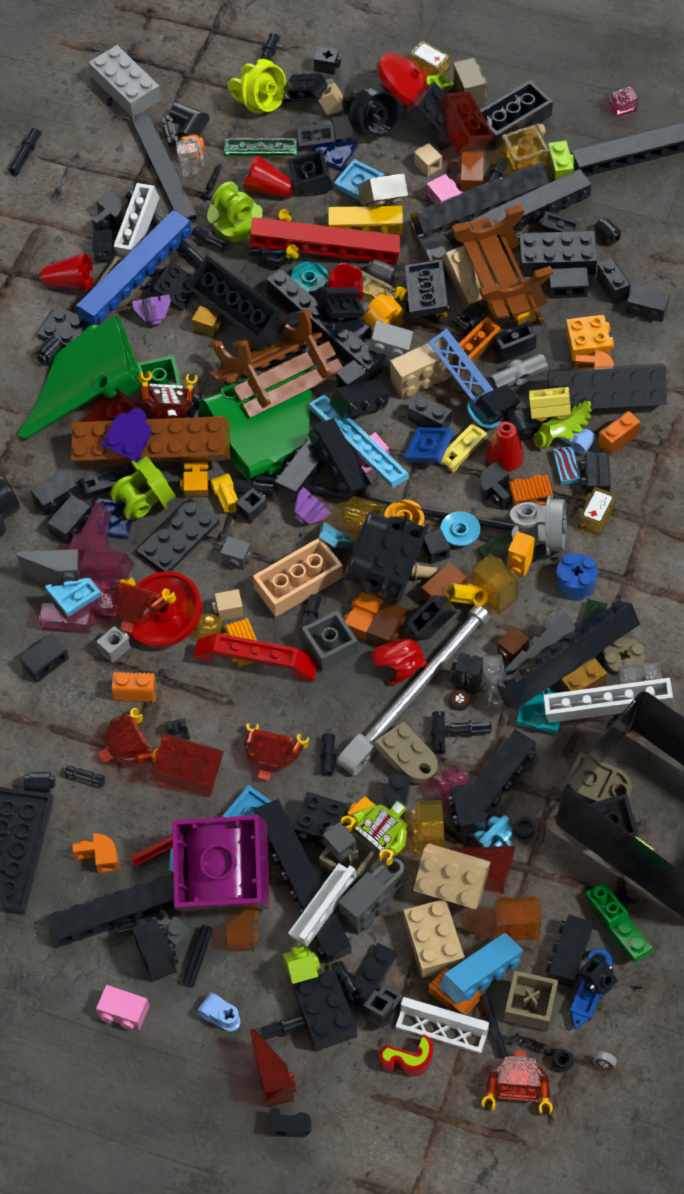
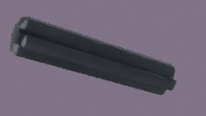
M201 926L183 978L185 986L193 987L195 985L213 933L210 926Z

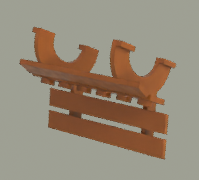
M522 205L505 209L506 217L499 223L496 219L493 220L494 226H492L488 217L473 221L470 224L467 221L452 226L454 237L457 241L463 243L483 287L480 288L481 296L484 300L490 302L496 318L501 319L510 316L503 300L506 301L513 317L531 311L524 293H527L541 325H545L538 307L545 305L547 300L540 285L553 274L551 266L536 270L534 275L525 282L511 249L517 248L520 245L513 226L520 221L524 214ZM498 234L505 245L522 284H519L497 237ZM476 241H478L481 246V249L486 257V260L497 281L496 284L494 283V280L489 272V269L483 259V256L477 246Z
M311 309L297 312L299 319L298 328L295 329L286 324L281 332L284 337L276 340L270 349L263 346L250 352L247 340H238L233 343L234 347H238V356L233 357L225 350L222 341L208 343V346L213 347L217 357L224 365L209 372V376L217 381L219 380V382L230 384L237 381V377L248 375V380L232 387L239 401L256 393L259 395L241 404L248 418L336 376V372L343 368L338 358L326 363V359L336 354L329 341L317 346L316 339L322 337V334L312 333L309 314L312 313ZM305 344L310 349L257 375L254 370L257 367L264 368L270 365L269 362L274 359L278 361L285 358V354L288 352L295 353L300 351L301 346ZM315 364H318L319 366L272 390H269L267 392L265 391L266 388L280 381H283Z

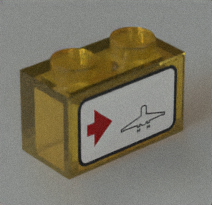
M421 41L410 52V60L419 65L429 76L437 74L444 76L451 67V56L424 41Z
M594 487L592 493H588L585 498L584 508H580L576 517L579 520L578 528L600 536L615 507L617 495Z

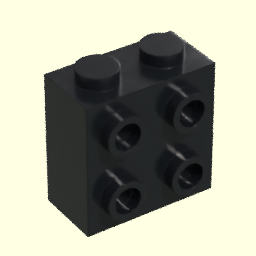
M307 791L293 826L299 841L303 843L311 842L322 849H326L327 847L323 842L324 831L331 825L335 826L341 822L344 816H347L348 805L347 803Z

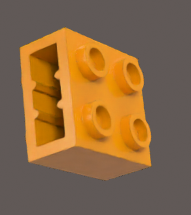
M604 315L566 319L565 332L572 361H575V355L594 356L595 350L603 351L610 356L614 343L613 338L609 337L610 325L609 322L605 321Z

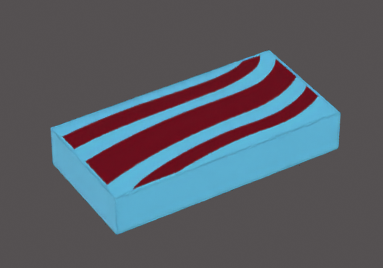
M573 446L553 449L560 484L580 482Z

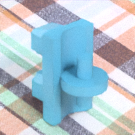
M504 815L502 818L493 816L488 821L490 830L487 833L485 831H478L474 834L475 841L481 847L483 854L489 856L495 849L498 850L501 846L504 848L511 846L509 838L512 836L513 828L510 826L507 816Z

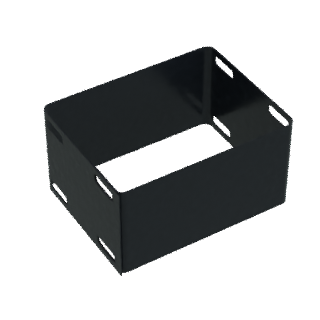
M643 691L637 694L568 777L555 822L557 826L684 918V873L576 795L608 754L629 731L637 732L684 766V717L649 692Z

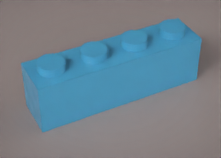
M504 933L446 972L439 987L457 1005L464 1000L469 1001L480 989L483 991L493 980L501 979L510 968L514 970L521 963L520 957L523 949Z

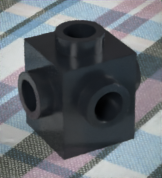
M591 957L578 971V974L584 981V987L592 994L597 993L604 996L618 981L613 973L614 969L605 961Z

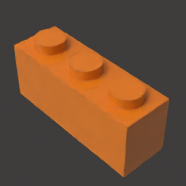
M486 317L459 345L471 361L474 362L493 343L494 335L500 333L501 328ZM452 354V365L458 366L459 361ZM460 369L459 375H461L465 370Z

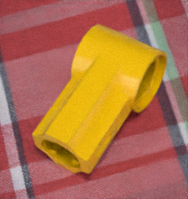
M229 473L210 479L212 491L218 497L224 512H235L238 498L234 492L233 482Z
M450 583L445 590L446 597L452 602L482 606L488 599L487 591L473 584Z

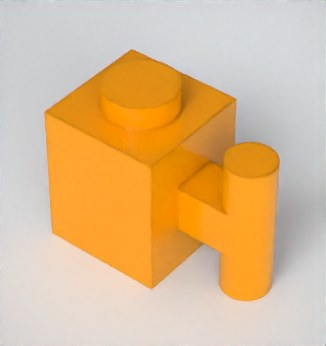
M184 462V470H192V472H184V479H180V490L184 491L185 497H209L208 472L200 471L208 469V462Z

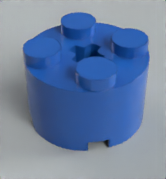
M568 553L564 555L558 564L556 587L562 593V596L569 600L580 601L593 594L598 574L595 560L583 554Z

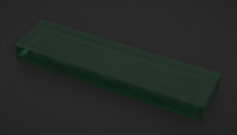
M225 138L224 153L225 156H297V138Z

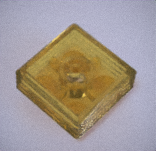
M352 496L343 507V514L340 520L349 527H362L369 512L384 516L388 505Z

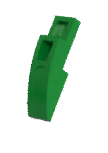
M604 882L586 892L590 904L606 930L622 952L626 951L634 963L653 953V947L629 919L627 910Z

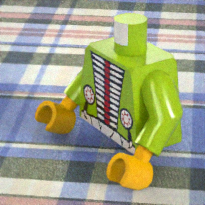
M396 801L391 809L381 804L373 805L360 810L351 817L344 816L341 819V824H350L346 827L349 832L352 830L353 824L356 825L355 829L381 850L380 861L388 857L386 865H391L393 857L406 846L407 824L400 817L407 808L399 801Z

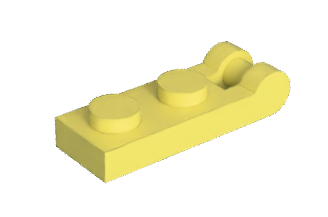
M472 423L446 449L440 464H445L448 470L454 473L459 468V465L487 438V433ZM451 455L455 457L453 460L449 458Z

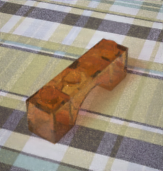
M244 907L239 917L227 923L228 952L254 951V944L259 942L258 930H255V923H259V910Z

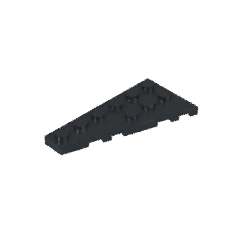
M0 787V878L4 911L26 913L54 800L53 794Z

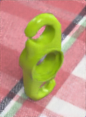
M440 74L428 76L425 79L427 85L435 81L443 91L453 88L452 81Z

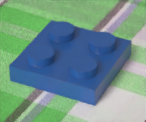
M417 427L404 455L406 462L441 463L454 434L452 429Z

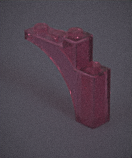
M102 502L95 503L82 533L74 534L67 550L78 549L80 557L79 568L87 578L127 580L134 562L125 551L109 547L107 529L112 514Z
M116 556L107 557L104 569L94 582L101 591V596L71 616L67 617L56 602L42 603L39 617L41 630L90 634V629L95 624V617L117 619L118 611L121 612L122 599L115 596L117 592V581L115 580L116 576L120 575V564H117Z

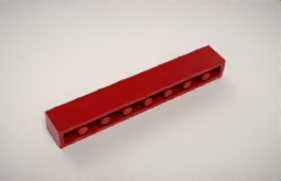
M252 217L250 247L286 251L289 245L294 244L298 248L297 252L372 262L374 259L388 264L397 265L400 253V235Z

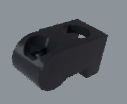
M270 1108V1137H306L311 1133L312 1122L308 1114L299 1112L295 1115H281L279 1108Z

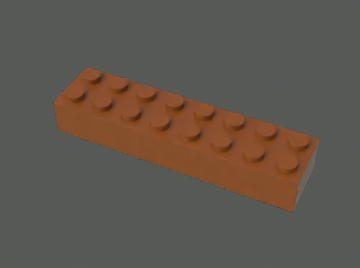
M225 416L146 420V423L152 429V435L140 459L147 456L152 463L230 460V421ZM114 421L72 422L71 461L77 466L131 464L132 460L102 446Z

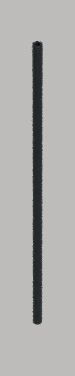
M259 475L256 476L255 480L256 482L274 484L275 478ZM309 485L306 489L310 493L345 499L336 489ZM362 494L347 499L383 507L399 502ZM420 506L424 515L445 518L453 513ZM476 517L481 526L512 531L516 526L513 523Z

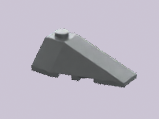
M410 220L411 228L425 262L440 260L446 252L456 249L439 228L434 229L435 233L424 236V234L417 235L412 220ZM443 265L444 275H448V273H447V271H446V269H445V267H444V265Z
M564 609L547 622L544 626L546 630L539 638L535 636L531 640L527 652L521 651L505 669L504 677L513 674L521 665L528 664L537 654L544 653L550 649L549 647L552 644L560 642L568 633L577 630Z

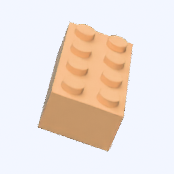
M319 537L253 575L254 589L275 617L308 599L311 594H316L342 579L343 565L323 539Z

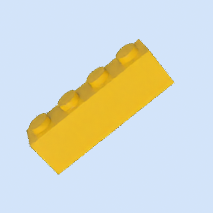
M402 206L329 207V227L403 235Z

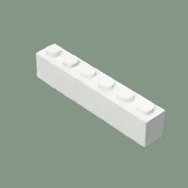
M670 678L547 694L544 695L546 716L548 722L552 723L622 713L637 694L643 691L649 692L669 707L674 706Z

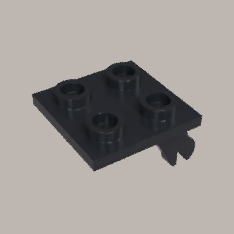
M171 260L167 267L154 271V275H160L159 279L153 283L147 282L145 288L149 287L151 288V293L157 292L161 296L169 295L170 303L183 311L194 292L186 287L192 276Z

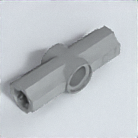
M538 354L524 361L514 360L506 369L490 375L489 380L493 389L505 384L508 386L515 383L523 385L529 381L531 376L547 370L548 364L543 354Z

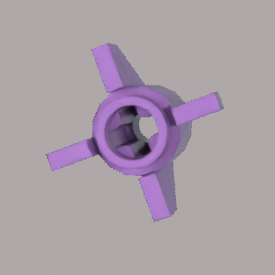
M160 296L161 301H159L158 297L143 299L144 304H142V300L132 301L133 309L145 322H150V325L159 324L161 319H164L171 302L170 296Z
M304 487L297 494L294 508L296 515L294 517L302 524L305 522L311 524L326 519L331 512L324 507L321 501L310 495L311 493Z

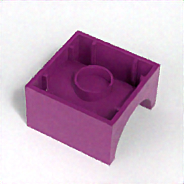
M259 815L172 820L174 908L183 914H193L197 910L217 907L270 909L267 823Z

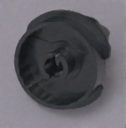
M385 86L363 88L359 93L355 90H347L342 98L343 112L345 115L349 114L352 128L360 135L367 134L371 137L383 136L393 128L398 119V100Z

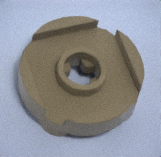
M621 637L604 649L603 659L607 669L612 674L620 677H627L628 674L638 673L642 669L645 660L643 645L632 638ZM620 654H627L630 658L621 660Z

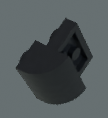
M321 287L316 289L313 294L318 307L326 309L330 318H362L365 313L358 300L360 291L355 287Z

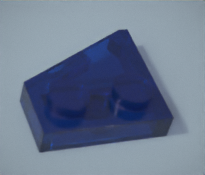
M357 142L316 144L311 152L323 149L328 166L342 171L358 148Z

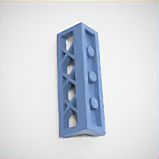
M447 328L428 342L474 404L480 396L475 398L471 393L472 385H477L483 392L481 395L493 390ZM442 338L447 345V351L439 350L434 343ZM448 354L455 355L459 361L458 366L448 363ZM460 369L468 372L471 376L470 381L461 380L459 377Z

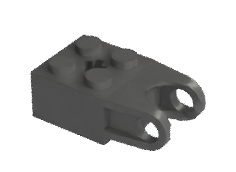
M393 858L392 864H397L400 867L399 871H388L389 865H386L385 861L372 874L367 872L338 901L339 919L358 935L363 930L367 931L373 924V919L377 915L381 916L387 910L388 903L404 886V864L401 860Z

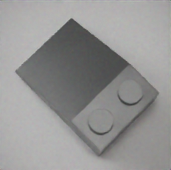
M78 549L17 552L22 576L44 585L51 584L52 587L64 585V582L82 579V566Z

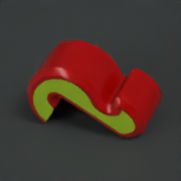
M423 1034L417 1054L386 1045L379 1052L380 1066L383 1070L390 1073L394 1072L395 1066H398L404 1074L410 1077L420 1076L427 1072L432 1063L433 1043L430 1037Z

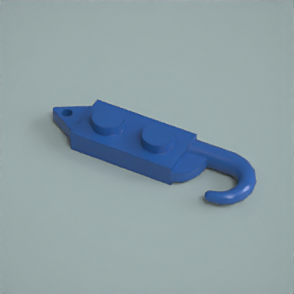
M597 948L589 952L587 959L598 954L603 956L604 961L612 967L613 960L608 951ZM583 980L570 1009L575 1030L585 1022H591L601 996L597 993H590L584 987Z

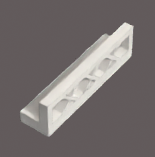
M340 863L336 866L288 932L290 937L306 947L310 944L338 905V901L357 879L355 868L349 866L347 869Z
M403 997L396 1029L420 1037L425 1034L431 1040L481 1055L489 1031V1022ZM405 1014L413 1016L417 1024L412 1026L403 1025L402 1022ZM433 1022L439 1030L433 1033L426 1032L423 1025ZM453 1028L458 1031L460 1036L450 1039L447 1038L444 1031ZM471 1035L481 1037L479 1046L470 1045L466 1038Z

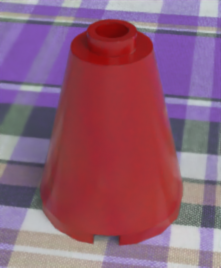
M256 156L250 166L248 177L246 176L243 189L281 198L292 196L295 190L292 180L265 159Z
M81 253L45 266L40 271V280L46 286L85 291L91 290L94 282V277H90V271H93L91 259L88 254Z
M502 422L497 426L486 448L485 457L489 466L497 461L507 472L514 471L522 465L524 450L516 427L510 422Z

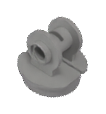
M548 495L546 506L524 502L512 508L510 518L512 523L516 525L512 530V539H514L516 532H521L535 538L534 546L546 544L547 555H551L552 551H564L567 531L565 499H553L552 495Z

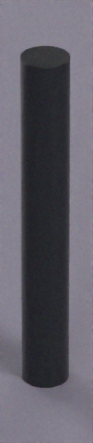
M488 994L480 996V1001L489 1022L500 1059H505L509 1055Z

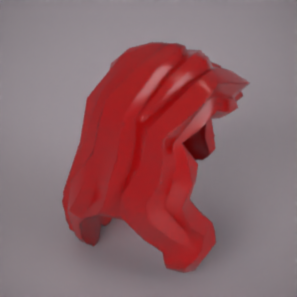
M346 262L340 263L330 272L326 287H355L360 291L358 297L360 302L363 299L364 290L362 272L357 266L354 267L348 263L346 264Z
M411 639L397 640L378 646L371 653L376 667L390 666L395 669L396 677L388 681L391 685L404 681L412 676L415 670L427 664L421 647Z

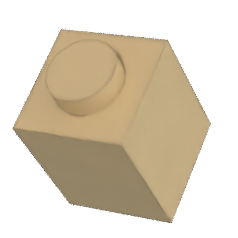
M336 83L328 85L318 101L327 115L343 110V95Z
M428 143L414 152V164L429 177L442 169V156Z
M239 589L215 594L216 602H212L214 614L219 615L220 621L243 617Z

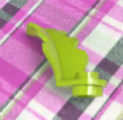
M584 401L583 404L579 403L578 408L575 405L571 415H567L566 418L558 419L552 417L549 422L543 423L538 432L534 434L535 445L541 449H546L556 437L570 440L574 438L573 432L581 433L583 429L580 424L588 425L586 419L591 418V415L588 413L592 411L590 408L591 402Z

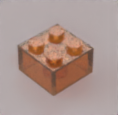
M504 896L496 899V938L506 933L512 940L540 939V898L533 896H524L522 898Z

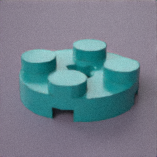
M302 262L294 267L291 278L312 296L316 289L327 286L328 273L326 268L319 263L315 265L310 264V262ZM306 277H313V280L308 281L306 280Z

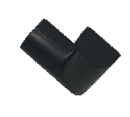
M177 102L173 104L170 111L173 121L183 125L177 133L178 139L193 134L199 136L210 120L207 113Z

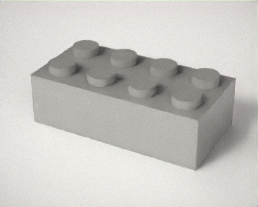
M118 45L89 61L91 77L130 116L140 114L161 101L159 85Z

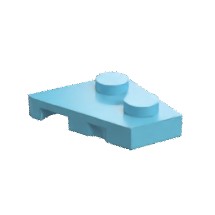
M323 522L319 532L321 539L334 548L351 549L354 542L349 539V534L342 530L338 531L328 523Z
M90 578L64 582V585L54 587L51 584L45 586L48 594L67 617L101 596V591Z

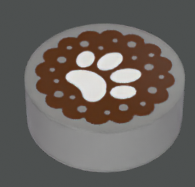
M600 1051L595 1054L593 1063L600 1069L613 1071L617 1059L608 1052Z

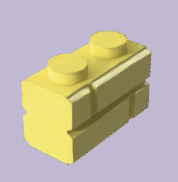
M569 387L529 391L532 419L543 421L548 417L562 419L566 418L567 415H571Z

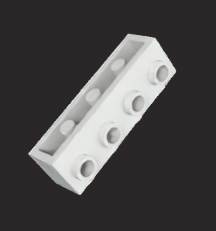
M136 184L114 244V249L121 258H125L146 236L160 198L155 187L152 185Z

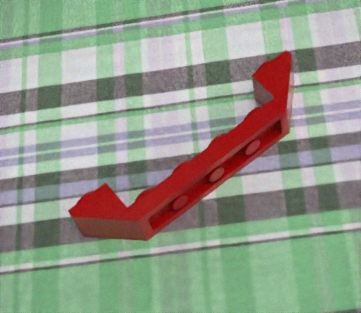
M221 633L199 638L193 655L194 659L213 662L215 655L294 670L295 679L314 682L318 662L297 648Z

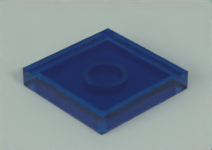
M97 498L89 535L128 540L133 520L127 519L124 515L125 503L123 501L116 502L110 499Z

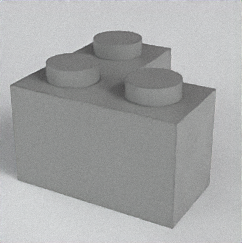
M376 321L368 350L385 354L382 365L390 368V360L408 353L413 331Z

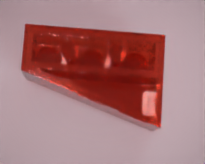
M516 846L447 848L490 861L484 889L504 895L515 858Z

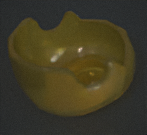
M211 613L202 614L199 623L193 630L196 641L199 638L212 634H223L224 624L221 618Z

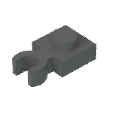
M161 909L160 913L164 918L163 920H158L159 925L164 924L169 942H172L173 946L177 947L191 934V929L176 916L170 920L168 913Z

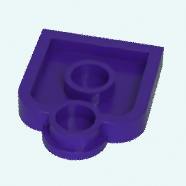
M133 409L128 414H119L108 431L102 446L138 462L152 435V429L146 423L147 416L145 412L141 409Z

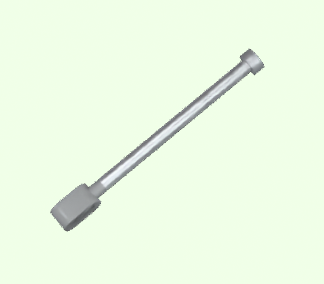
M474 605L468 612V620L366 736L361 733L358 734L344 749L337 759L339 766L354 776L360 772L377 751L373 746L375 740L388 730L478 626L483 627L487 623L490 615L484 608Z

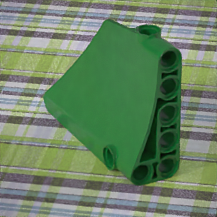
M116 315L100 325L89 326L57 353L42 392L30 415L19 430L18 435L21 438H30L100 393L106 398H112L117 394L118 390L124 395L131 396L143 389L142 384L137 380L140 370L122 322Z
M313 366L266 388L265 391L272 390L313 370ZM247 378L223 387L218 394L200 400L198 417L225 416L230 421V461L246 479L249 480L265 473L266 470L269 474H275L282 468L284 459L302 448L308 437L311 388L248 418L241 404L259 395L256 393L239 401L232 388L249 379Z

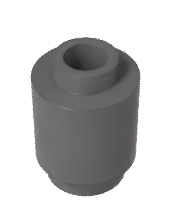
M374 259L373 262H369L367 272L371 278L384 283H391L396 269L390 264Z

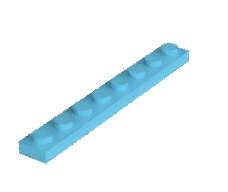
M326 395L309 403L310 409L322 421L335 419L351 449L392 488L409 479L408 472L349 417L342 418L329 404L330 399Z

